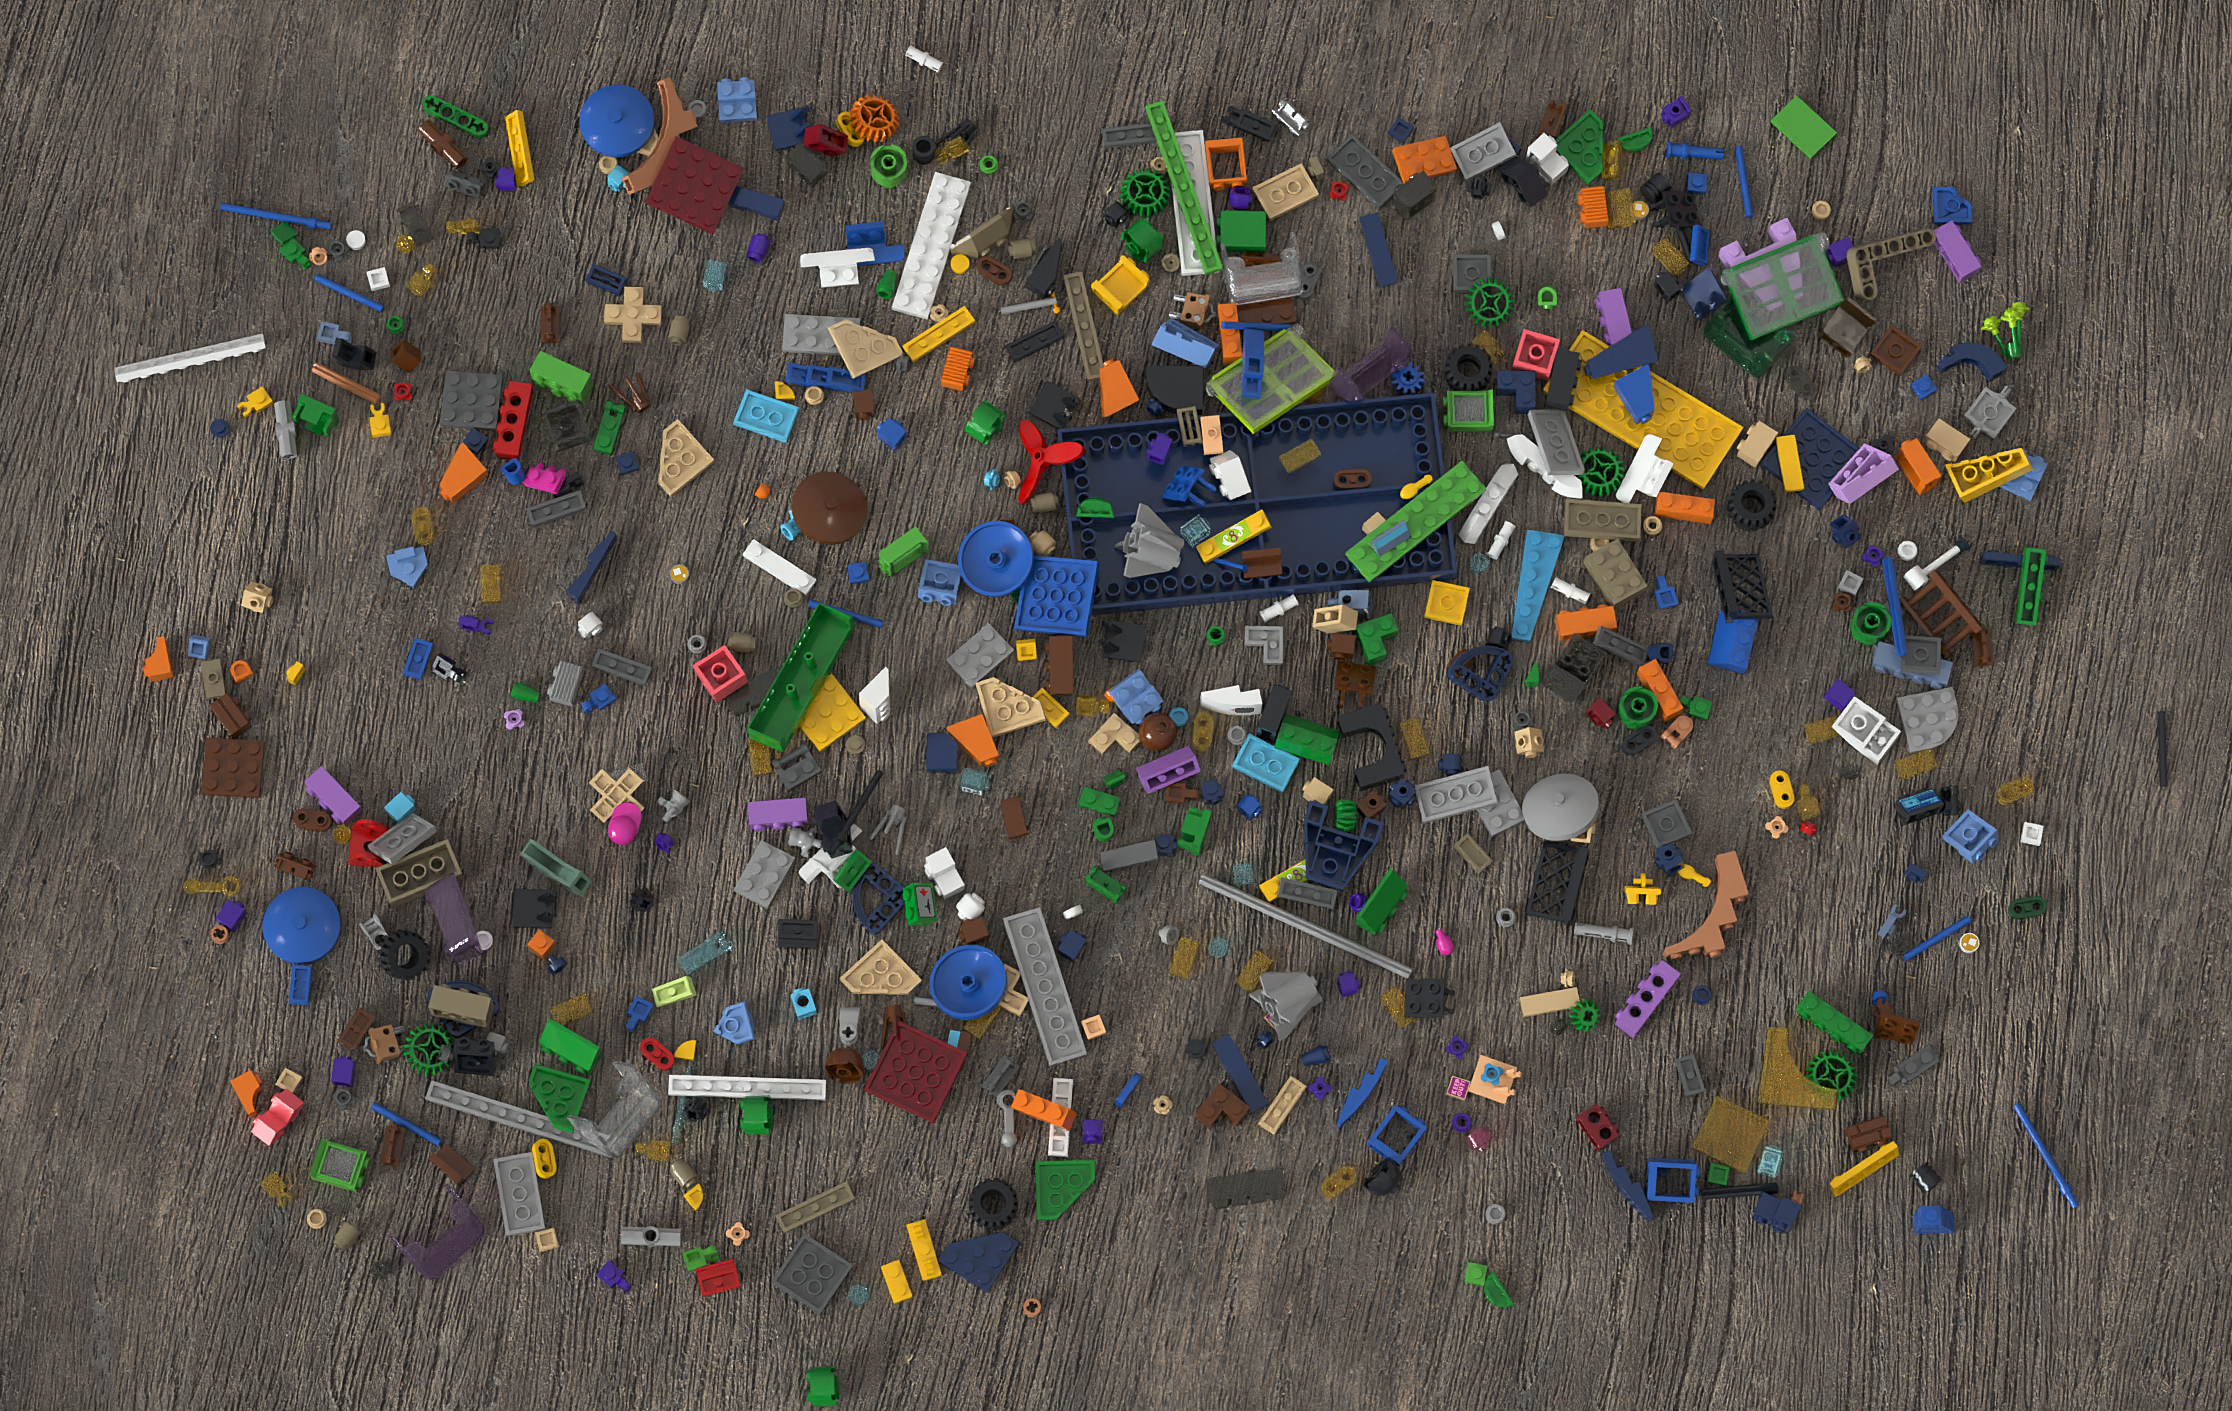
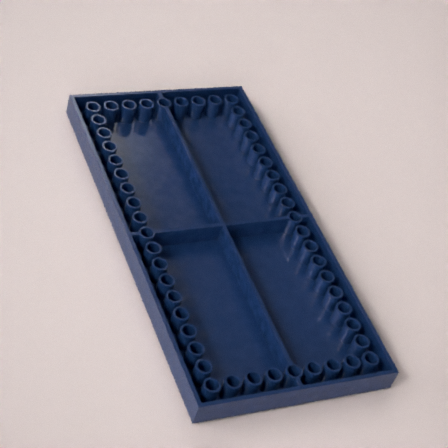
M1434 393L1295 406L1254 434L1232 412L1198 415L1200 431V417L1219 415L1223 453L1231 450L1239 456L1251 492L1232 500L1222 495L1219 488L1222 485L1221 481L1215 475H1212L1209 468L1211 464L1209 458L1219 454L1204 455L1203 442L1202 444L1196 443L1195 445L1190 444L1184 447L1178 418L1057 429L1058 443L1076 442L1085 448V452L1080 458L1061 465L1070 557L1071 559L1091 560L1100 563L1091 615L1291 596L1292 594L1304 595L1432 582V580H1456L1457 567L1451 520L1442 525L1371 583L1366 580L1345 555L1349 549L1367 536L1362 530L1363 524L1376 512L1385 520L1389 519L1445 474ZM1275 408L1250 410L1246 413L1254 421H1257ZM1190 416L1194 439H1197L1194 418ZM1182 417L1186 438L1190 440L1186 417ZM1160 433L1170 436V439H1173L1172 447L1164 465L1146 459V452L1150 450L1149 447L1152 439H1156ZM1181 466L1204 469L1205 471L1201 477L1216 488L1215 492H1210L1195 482L1190 490L1192 494L1206 503L1205 508L1199 507L1189 499H1186L1184 502L1164 499L1162 497L1166 486L1172 481L1175 472ZM1345 469H1366L1372 476L1371 483L1367 488L1351 490L1338 489L1333 483V478L1337 471ZM1427 474L1433 477L1432 483L1419 489L1417 495L1413 498H1401L1400 493L1405 485L1416 483ZM1359 477L1358 481L1363 483L1365 482V479L1363 477ZM1345 478L1339 479L1341 483H1346ZM1091 497H1099L1110 503L1114 511V518L1076 516L1079 505L1084 500ZM1142 503L1147 505L1175 535L1184 539V546L1180 551L1179 557L1181 560L1177 568L1173 567L1167 572L1129 578L1123 576L1127 558L1124 556L1126 553L1114 547L1115 544L1124 541L1127 532L1131 533L1133 530L1131 525L1135 523L1139 504ZM1263 510L1272 528L1218 558L1242 564V551L1280 547L1282 574L1245 579L1242 569L1216 563L1214 560L1205 564L1196 546L1256 512ZM1199 522L1208 534L1192 545L1183 532ZM1195 525V528L1193 529L1194 531L1197 532L1201 530L1203 532V534H1201L1200 536L1201 538L1206 533L1202 530L1200 526L1197 528V525ZM1187 535V537L1192 541V543H1194L1192 538Z

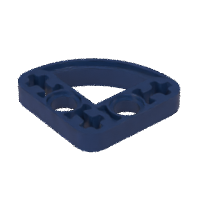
M1475 647L1463 652L1451 663L1447 676L1450 681L1483 702L1492 701L1496 698L1513 665L1514 658L1510 652L1499 647ZM1480 654L1493 655L1495 657L1484 679L1463 666L1474 656ZM1501 657H1505V661L1507 663L1502 664L1503 660L1501 659ZM1454 670H1458V674L1461 676L1455 677L1456 673ZM1494 671H1496L1499 674V680L1497 682L1493 681L1492 679V673ZM1470 678H1473L1476 682L1473 689L1468 685ZM1482 690H1488L1490 696L1485 697L1486 693Z
M871 863L854 885L852 899L859 922L869 933L876 935L905 906V901L899 899L896 902L898 907H895L892 902L897 898L896 893L901 894L904 887L877 864ZM867 869H875L874 873L879 877L876 883L874 882L876 877L872 874L868 876ZM865 880L886 896V899L869 918L865 915L860 900L861 889ZM882 880H889L891 886L888 889L881 888L880 882ZM883 907H892V914L884 915L882 913ZM879 914L882 918L878 922L879 928L877 929L874 927L873 929H871L870 922L875 923L879 919V917L876 915Z
M461 980L441 983L451 986V989L454 990L464 988L475 994H478V992L488 994L495 1004L492 1017L499 1013L500 1006L498 1001L482 986ZM431 988L428 992L429 1001L432 995L433 988ZM441 1018L450 1034L456 1038H460L478 1027L455 1021L458 1026L462 1025L461 1032H453L452 1030L455 1028L452 1022H450L452 1020Z

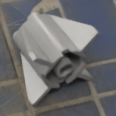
M1140 503L1136 521L1131 525L1133 530L1131 533L1127 532L1124 541L1115 544L1114 547L1126 553L1124 556L1127 558L1123 576L1129 578L1167 572L1173 567L1177 568L1181 560L1179 557L1180 551L1184 546V539L1175 535L1147 505Z
M1303 969L1287 972H1265L1259 976L1262 989L1255 990L1249 994L1252 999L1261 1004L1264 1012L1268 1011L1271 1015L1268 1019L1274 1024L1279 1041L1288 1037L1311 1007L1322 1002V998L1316 989L1317 981L1313 976L1309 977Z

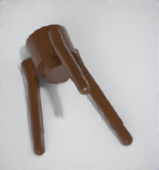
M638 372L636 377L642 394L638 393L629 377H626V381L635 395L632 398L633 402L628 400L612 384H608L609 388L627 403L633 412L637 410L638 413H641L651 406L649 403L651 400L646 393Z
M900 1005L887 1006L886 1013L883 1014L882 1049L885 1047L888 1021L890 1024H893L894 1036L898 1035L897 1021L901 1022L902 1020V1023L907 1024L905 1012H902Z

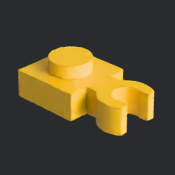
M262 386L246 396L249 400L248 402H241L237 407L239 410L247 408V411L243 413L244 418H247L254 409L259 413L272 405L273 401Z
M381 403L379 411H376L372 404L370 409L375 416L369 418L372 437L392 435L389 416L383 415L386 410L384 404Z

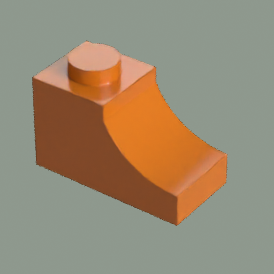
M164 636L156 637L155 651L149 658L145 659L146 665L143 666L145 677L148 676L151 682L174 677L168 645Z
M249 1070L230 1082L250 1118L258 1115L255 1109V1100L258 1093L262 1091L260 1085L263 1082L258 1073L254 1075Z

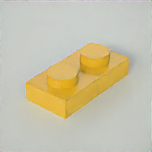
M1043 688L1032 697L1042 703L1046 719L1055 728L1070 715Z
M897 1260L881 1266L893 1303L897 1304L913 1298L900 1261Z

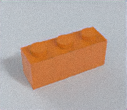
M1236 303L1217 305L1223 365H1230L1242 357L1239 329H1222L1221 327L1223 321L1238 322Z
M1659 492L1656 498L1654 516L1711 524L1715 499Z
M1606 604L1599 605L1595 609H1589L1588 607L1580 608L1575 612L1564 610L1559 612L1555 619L1559 641L1596 636L1599 626L1614 632L1617 630L1614 607Z
M1654 659L1639 667L1637 675L1645 689L1655 694L1658 700L1657 711L1664 723L1681 715L1683 706L1657 660Z
M1018 1089L1011 1106L1022 1114L1070 1131L1077 1114L1070 1108Z

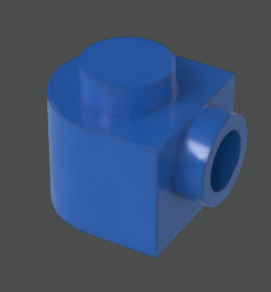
M516 458L500 467L504 477L510 484H520L526 478V473Z
M1246 794L1236 805V809L1250 821L1253 817L1257 818L1263 811V808L1260 807L1259 799L1252 794L1250 796Z

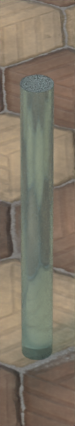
M686 1068L685 1075L693 1076L694 1069ZM680 1096L670 1143L672 1145H678L685 1115L683 1109L686 1107L685 1104L688 1101V1096Z

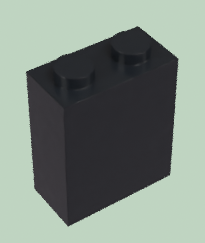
M1273 685L1258 725L1256 737L1275 743L1291 698V691L1286 686Z

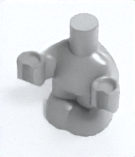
M676 789L673 791L670 801L661 796L657 802L661 806H665L667 810L662 819L668 823L672 817H676L683 811V808L690 803V800Z
M793 827L788 843L791 846L801 847V856L808 858L810 854L809 849L812 846L818 848L822 846V841L815 839L818 833L817 830L810 828L808 832Z

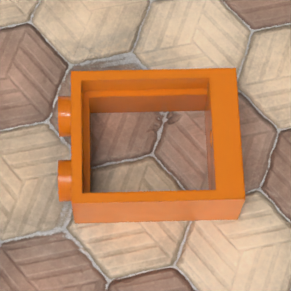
M1242 138L1205 141L1210 189L1220 191L1230 187L1246 186L1247 176ZM1238 152L1240 177L1214 180L1211 154Z
M1917 438L1912 441L1908 439L1903 442L1895 459L1919 496L1936 487L1941 474Z

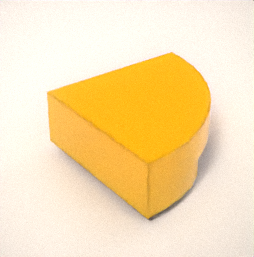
M775 381L777 400H795L794 392L789 386L783 382Z
M690 1040L681 1044L677 1048L674 1058L694 1061L696 1040Z
M699 1183L683 1195L695 1211L700 1208L703 1202V1191Z

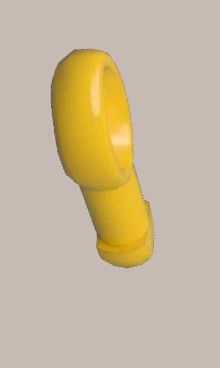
M1427 474L1418 482L1405 485L1400 493L1401 498H1413L1417 495L1419 489L1432 483L1433 477Z
M1684 864V868L1678 871V874L1684 879H1693L1703 884L1702 886L1704 887L1711 885V880L1708 877L1706 878L1698 874L1688 864Z

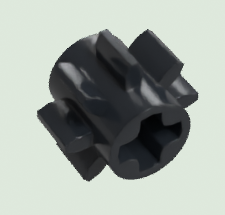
M1474 177L1473 181L1469 180L1467 192H1471L1472 198L1484 199L1485 195L1489 196L1491 184L1487 183V179L1484 177Z
M638 888L631 893L632 900L629 903L634 906L633 908L636 912L639 910L646 912L650 907H653L652 900L655 898L650 894L648 888L644 890Z
M698 1097L694 1100L689 1099L686 1102V1107L683 1109L686 1117L695 1122L698 1119L703 1121L709 1110L706 1102Z

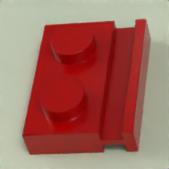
M734 1259L695 1269L702 1297L741 1287Z

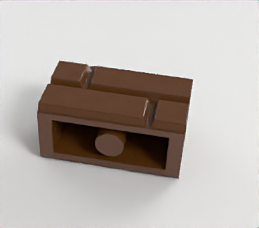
M226 693L211 703L209 707L230 737L236 739L252 727L249 722L252 719L246 710L243 712L238 706L241 703L236 696L231 697L229 693Z
M1884 1115L1845 1129L1852 1152L1858 1151V1153H1863L1870 1150L1869 1147L1876 1145L1877 1148L1882 1147L1884 1144H1888V1141L1892 1138Z

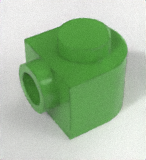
M1546 285L1538 293V306H1543L1544 309H1553L1554 306L1558 305V291L1554 286Z

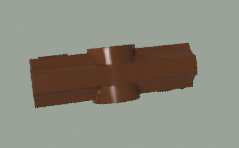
M430 119L420 125L418 132L430 143L433 150L439 156H443L456 169L465 165L468 157L455 145L454 140L446 132H442Z

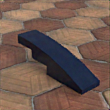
M1230 1034L1212 1043L1224 1068L1232 1079L1233 1085L1244 1103L1250 1107V1113L1253 1114L1267 1106L1268 1103Z
M1611 1151L1603 1152L1601 1156L1619 1191L1647 1222H1651L1654 1217L1640 1182L1632 1184L1626 1167L1617 1168Z

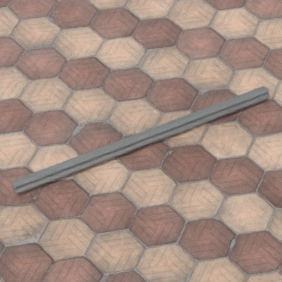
M1202 874L1199 884L1398 975L1409 978L1412 973V968L1213 877Z

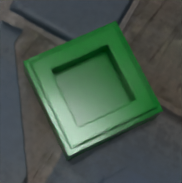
M1710 1163L1707 1183L1726 1187L1730 1167Z

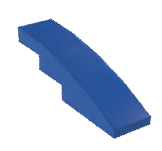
M789 363L785 382L807 387L817 386L827 390L853 392L864 390L866 374L853 379L849 370L831 366L824 368L815 365L803 366Z
M1380 1058L1374 1075L1366 1073L1360 1089L1351 1088L1336 1127L1341 1128L1366 1102L1379 1082L1388 1060Z

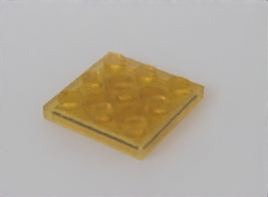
M1716 1095L1691 1149L1745 1174L1768 1126L1769 1120Z

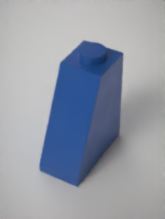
M1646 364L1616 380L1613 386L1636 425L1640 422L1644 424L1650 421L1654 413L1650 367Z
M1920 1206L1914 1214L1915 1234L1955 1233L1954 1213L1942 1206Z

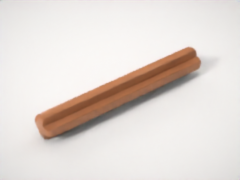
M319 363L314 364L312 368L313 373L373 404L379 402L380 394Z

